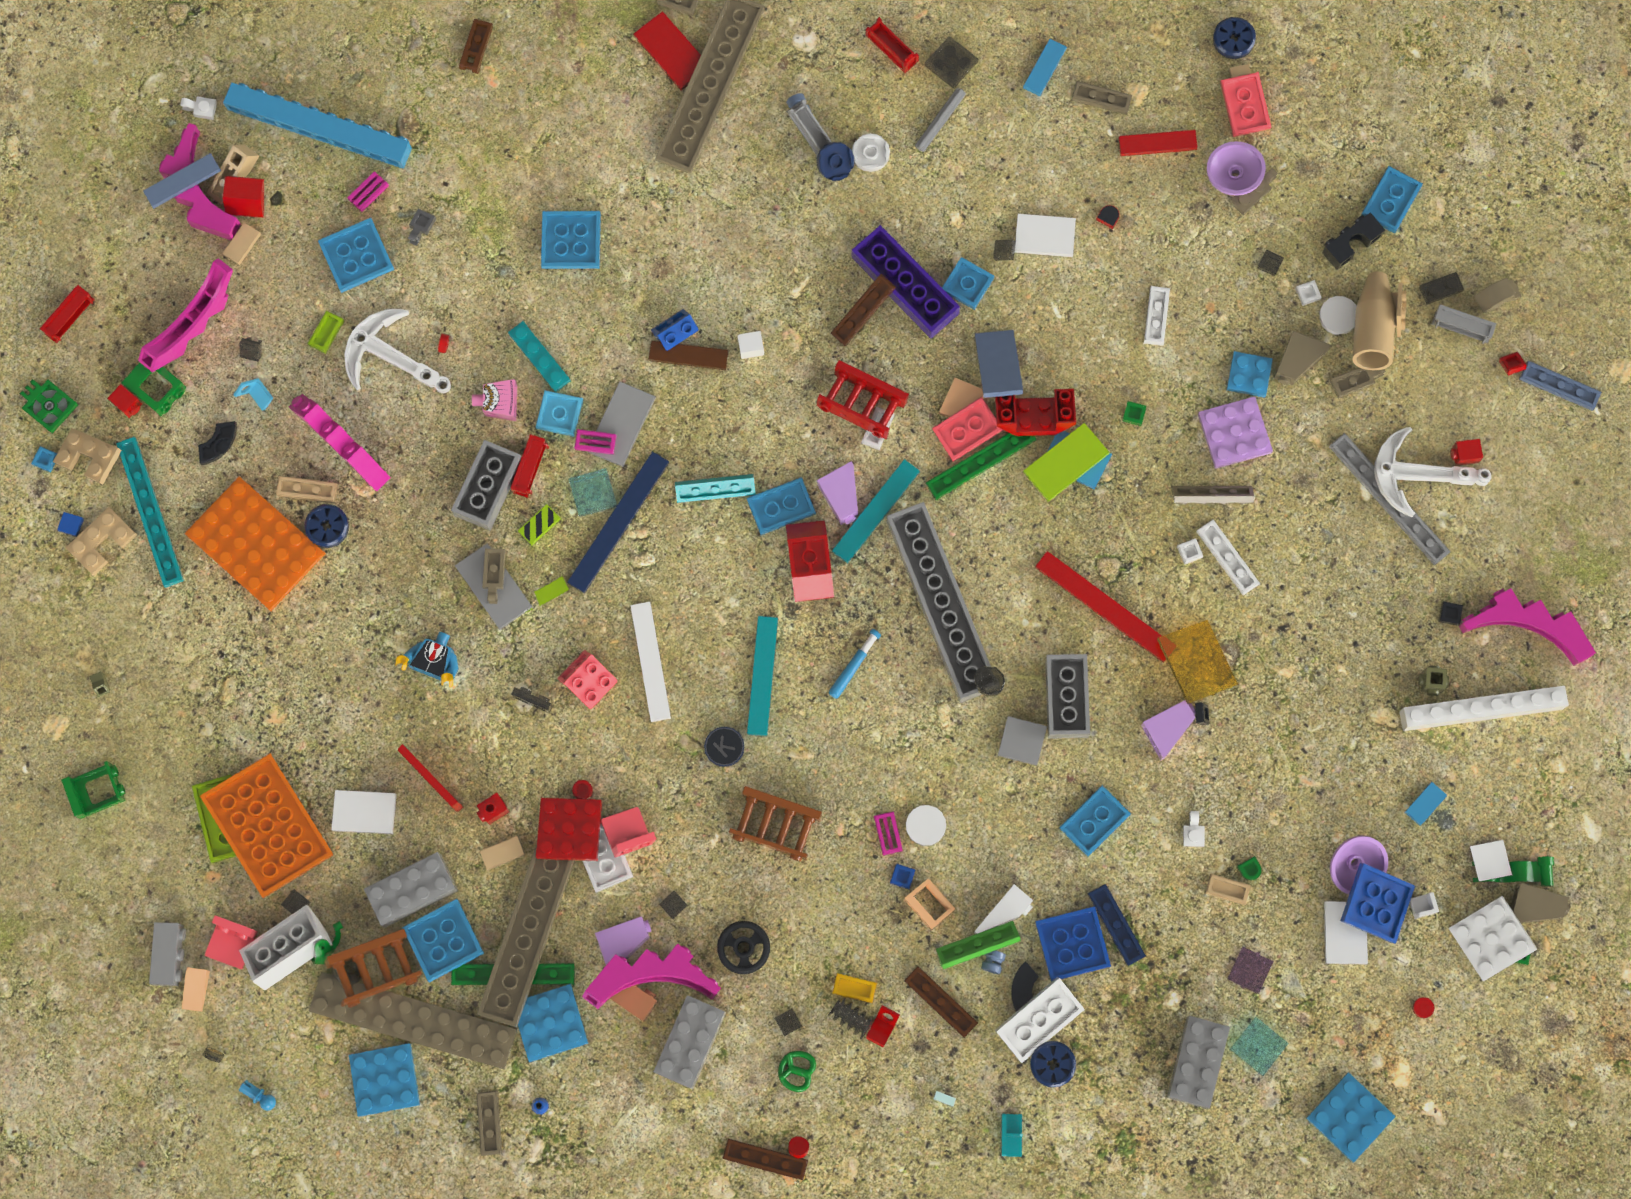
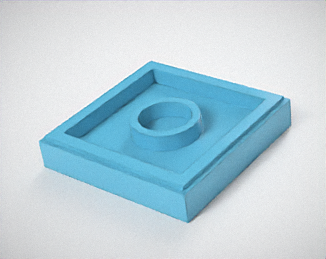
M545 390L536 429L574 437L583 398Z

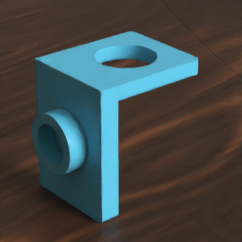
M259 378L241 383L233 394L237 397L249 393L262 411L266 410L273 400L272 395Z

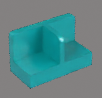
M1002 1113L1001 1156L1022 1157V1114Z

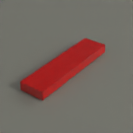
M1196 130L1124 135L1118 138L1120 156L1193 151L1198 148Z

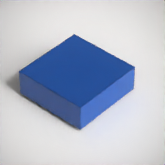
M63 512L57 531L77 537L84 518Z
M896 864L890 884L910 890L916 870Z

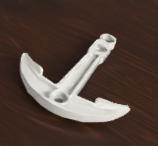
M387 309L369 315L352 331L347 341L344 356L347 375L356 390L361 389L360 360L365 351L412 374L415 379L431 388L435 387L439 393H447L451 389V383L447 377L440 376L438 372L422 363H417L375 336L383 325L388 327L396 320L409 315L408 310ZM364 336V341H358L359 337ZM430 374V378L424 379V375ZM441 384H447L446 388H440Z
M1411 427L1395 432L1386 440L1379 449L1374 465L1375 480L1381 494L1396 510L1410 517H1413L1415 512L1409 506L1403 491H1398L1396 480L1438 481L1460 485H1473L1476 483L1479 486H1485L1491 480L1490 471L1484 468L1476 470L1471 467L1453 466L1450 468L1397 462L1395 460L1396 452L1399 450L1404 438L1412 431Z

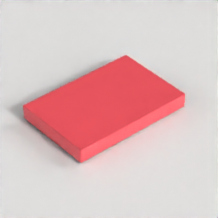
M1259 72L1220 81L1233 137L1272 128Z
M982 397L932 428L953 462L1003 431V429L997 427L996 418Z

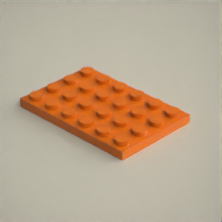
M240 476L184 533L270 611L279 604L326 554Z
M271 753L200 795L262 898L267 897L333 856L329 846Z

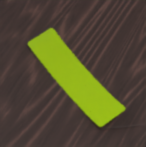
M561 576L548 585L534 591L539 606L565 593L569 588Z

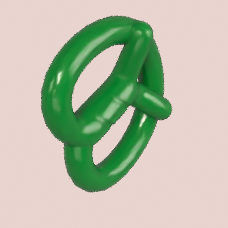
M804 1051L787 1053L780 1061L778 1067V1077L782 1085L794 1092L806 1091L811 1084V1075L816 1069V1060L811 1054ZM802 1057L810 1062L809 1069L794 1066L793 1058ZM788 1063V1069L784 1071L785 1066ZM792 1073L804 1077L805 1082L802 1086H796L788 1082L786 1077Z

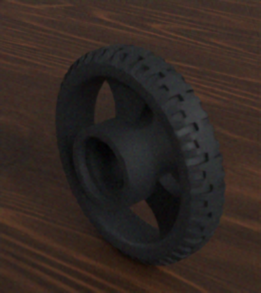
M738 921L730 924L722 931L717 943V952L721 963L728 970L737 974H750L759 970L766 963L770 954V941L766 932L759 925L750 921ZM740 928H748L753 930L754 934L750 938L741 936L735 939L731 932ZM742 942L749 944V950L746 953L738 951V946ZM756 944H763V952L760 959L752 965L749 957L754 953V946ZM724 947H733L735 954L740 958L737 966L727 959Z

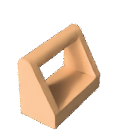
M929 878L904 898L905 902L931 931L956 910ZM925 887L946 910L936 920L932 918L915 898Z

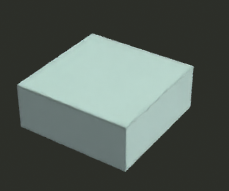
M936 1091L934 1100L951 1107L954 1106L956 1098Z

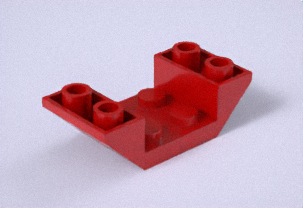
M1054 389V397L1015 398V395L995 397L997 427L1015 436L1057 435L1076 425L1074 389Z
M825 520L786 525L795 602L834 598Z

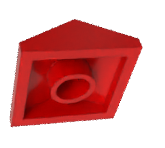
M225 176L223 190L225 213L263 218L264 179Z

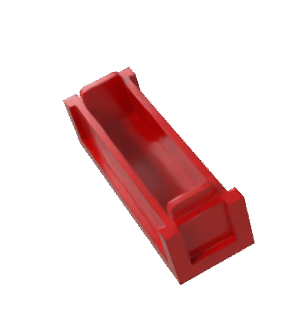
M880 17L876 19V23L870 28L867 27L865 29L866 36L904 73L908 72L919 62V55L907 47L882 22Z
M77 285L39 329L55 343H58L62 340L61 337L90 303L93 304L95 299Z
M530 434L510 488L513 494L528 498L529 494L533 493L530 489L544 451L549 449L544 438Z

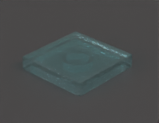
M607 468L569 478L579 517L617 506Z
M1255 1017L1230 1050L1260 1075L1264 1076L1289 1043Z

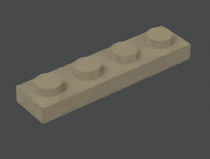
M1252 486L1172 487L1174 503L1179 504L1254 503Z

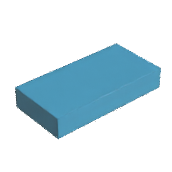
M1431 782L1404 813L1421 826L1448 795Z

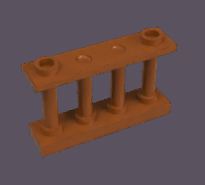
M745 786L742 795L746 797L745 800L747 802L737 830L731 828L729 830V834L733 835L732 839L739 842H744L745 839L789 854L790 859L795 861L807 860L808 855L802 851L812 823L815 821L820 822L822 812ZM758 801L764 803L766 809L755 837L746 834L745 830L754 804H757ZM779 808L784 810L785 816L776 842L773 843L764 840L773 811ZM797 814L803 816L804 823L794 850L783 846L792 818Z
M405 929L326 957L324 962L327 969L331 967L336 969L347 997L340 1003L342 1007L348 1005V1008L360 1004L362 999L405 983L406 986L418 982V978L422 975L421 970L412 972L402 947L403 941L407 937ZM388 946L395 949L405 975L396 980H393L383 954V948ZM369 953L375 955L385 980V984L377 987L373 986L363 960L365 958L364 955ZM350 960L356 962L366 991L356 995L344 968L345 962Z

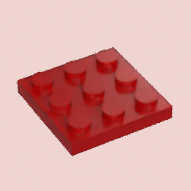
M541 798L536 858L598 861L602 800Z

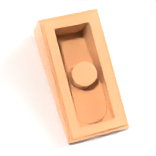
M187 967L182 1009L203 1011L210 971Z

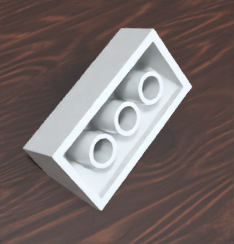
M305 905L240 949L239 952L252 981L266 990L315 957L314 945L318 940L326 939L330 946L333 944L319 919L310 907Z

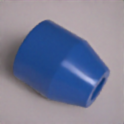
M539 1097L533 1100L531 1107L534 1113L542 1115L548 1111L549 1103L546 1099ZM537 1103L542 1104L540 1109L536 1107Z

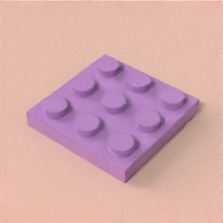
M1255 397L1198 412L1215 469L1273 452Z

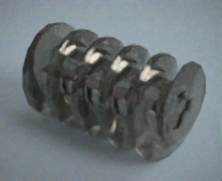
M844 996L837 1001L828 1016L834 1013V1021L841 1018V1026L848 1023V1031L854 1027L853 1034L857 1035L861 1032L860 1039L862 1040L873 1024V1016L865 1018L867 1012L865 1010L859 1014L860 1006L852 1009L853 1002L850 1001L845 1004L846 997Z

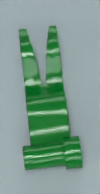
M1537 857V861L1509 862L1512 875L1484 881H1479L1478 877L1473 878V882H1541V887L1553 886L1552 866H1554V857Z

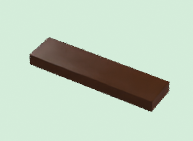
M880 274L833 329L831 334L842 345L847 346L894 291L896 286L883 274Z
M651 340L649 361L726 370L729 350L677 344L667 351L660 341Z
M919 966L904 980L913 991L963 1038L978 1024L970 1014Z
M732 1139L727 1140L723 1159L799 1180L804 1179L808 1164L807 1159L794 1158L788 1154Z

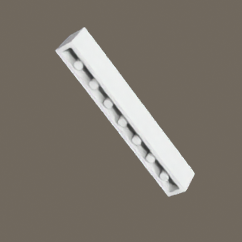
M1565 686L1410 706L1404 707L1399 712L1403 731L1563 710L1569 704Z

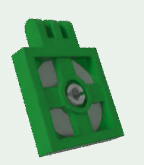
M32 379L30 383L35 388L32 389L26 385L25 389L30 393L28 395L24 391L19 393L28 401L22 409L53 434L75 410L78 404L49 379L42 386Z

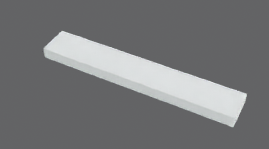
M645 602L630 605L651 722L671 719L651 603Z

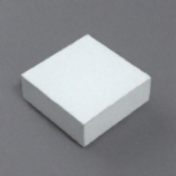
M1315 280L1295 288L1302 306L1322 298Z
M1196 538L1177 545L1184 565L1203 558Z

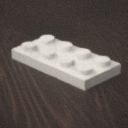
M1057 977L995 1029V1031L1016 1058L1023 1063L1033 1054L1038 1046L1050 1040L1085 1009L1062 980Z

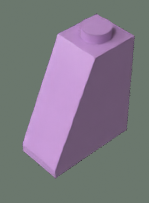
M851 461L817 480V486L840 525L844 523L850 524L858 516L854 465Z
M1186 700L1144 721L1141 725L1160 761L1167 756L1196 718L1194 716L1196 711L1191 703L1188 704Z
M641 916L595 933L606 965L615 954L628 959L650 938L648 932L652 930L648 920L644 921Z

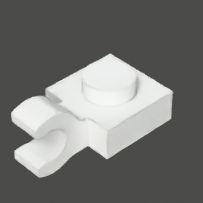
M197 97L196 102L182 98L180 106H183L182 109L185 111H194V117L214 120L217 101L216 99Z
M1199 811L1189 812V826H1183V847L1205 846V826H1198Z

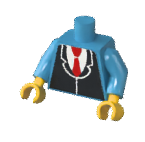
M443 632L438 633L435 641L425 639L423 642L417 643L404 655L397 656L395 666L399 663L403 664L402 670H406L409 663L408 666L412 670L440 680L441 685L449 681V687L453 686V679L459 669L457 656L452 648L446 646L450 636Z

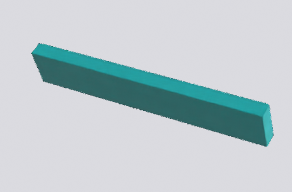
M904 459L832 552L848 564L918 476L920 470Z
M758 616L747 735L766 737L768 735L778 627L777 617Z

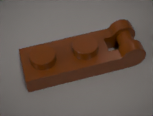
M474 19L459 63L460 70L465 71L468 69L472 70V73H479L493 29L492 23ZM469 57L474 58L473 63L468 62Z

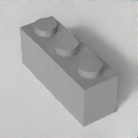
M154 922L150 985L179 986V982L182 981L183 972L180 969V964L184 959V949H182V940L184 941L186 938L184 925L180 923Z

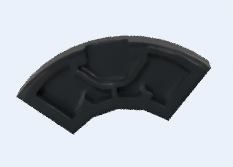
M236 421L217 423L212 438L206 443L198 445L201 465H207L220 459L230 449L236 437Z
M1026 961L1020 966L1012 982L1011 999L1016 1012L1033 998L1032 989L1035 981L1039 978Z

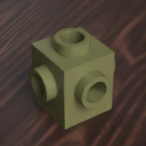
M1428 666L1418 678L1421 692H1427V695L1438 696L1439 693L1445 691L1449 686L1447 669H1442L1440 666ZM1430 679L1434 680L1435 684H1431Z

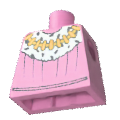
M506 380L484 384L483 394H472V406H483V413L487 417L516 421V381Z

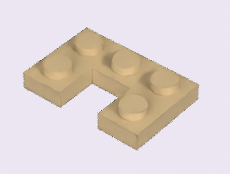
M71 428L53 462L72 471L81 454L87 456L92 461L84 476L103 485L122 450Z
M108 507L65 548L95 576L108 563L96 548L109 536L120 547L124 548L137 534Z

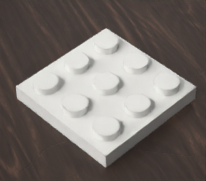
M1503 896L1449 927L1452 935L1482 981L1487 980L1537 950L1535 944Z

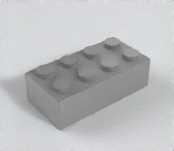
M484 440L451 509L454 516L491 531L513 483L522 458L521 455Z
M1087 654L1046 655L1048 739L1089 738L1090 715Z
M436 852L364 888V891L380 925L386 928L457 892L458 888L442 855Z
M687 995L653 1072L693 1090L726 1012Z
M1193 1016L1186 1018L1167 1098L1210 1109L1230 1029L1229 1026Z

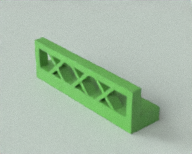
M1010 921L937 948L936 952L941 967L946 969L1017 943L1021 939L1014 922Z

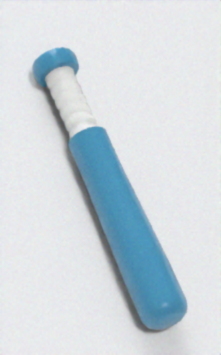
M870 630V636L862 648L858 649L829 690L831 697L835 699L840 697L867 656V652L872 644L881 637L877 630Z

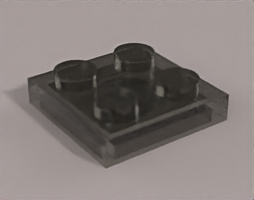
M949 36L925 62V67L954 89L978 63L979 59Z

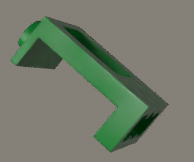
M139 362L121 383L161 417L171 409L176 399H180L183 396L186 386L167 369L161 367L156 372L172 384V388L160 401H155L140 388V385L152 372Z
M105 761V765L75 778L66 777L61 779L74 817L82 819L126 801L124 798L126 791L123 784L118 781L117 776H119V772L115 765ZM108 774L116 795L99 803L92 804L86 784Z

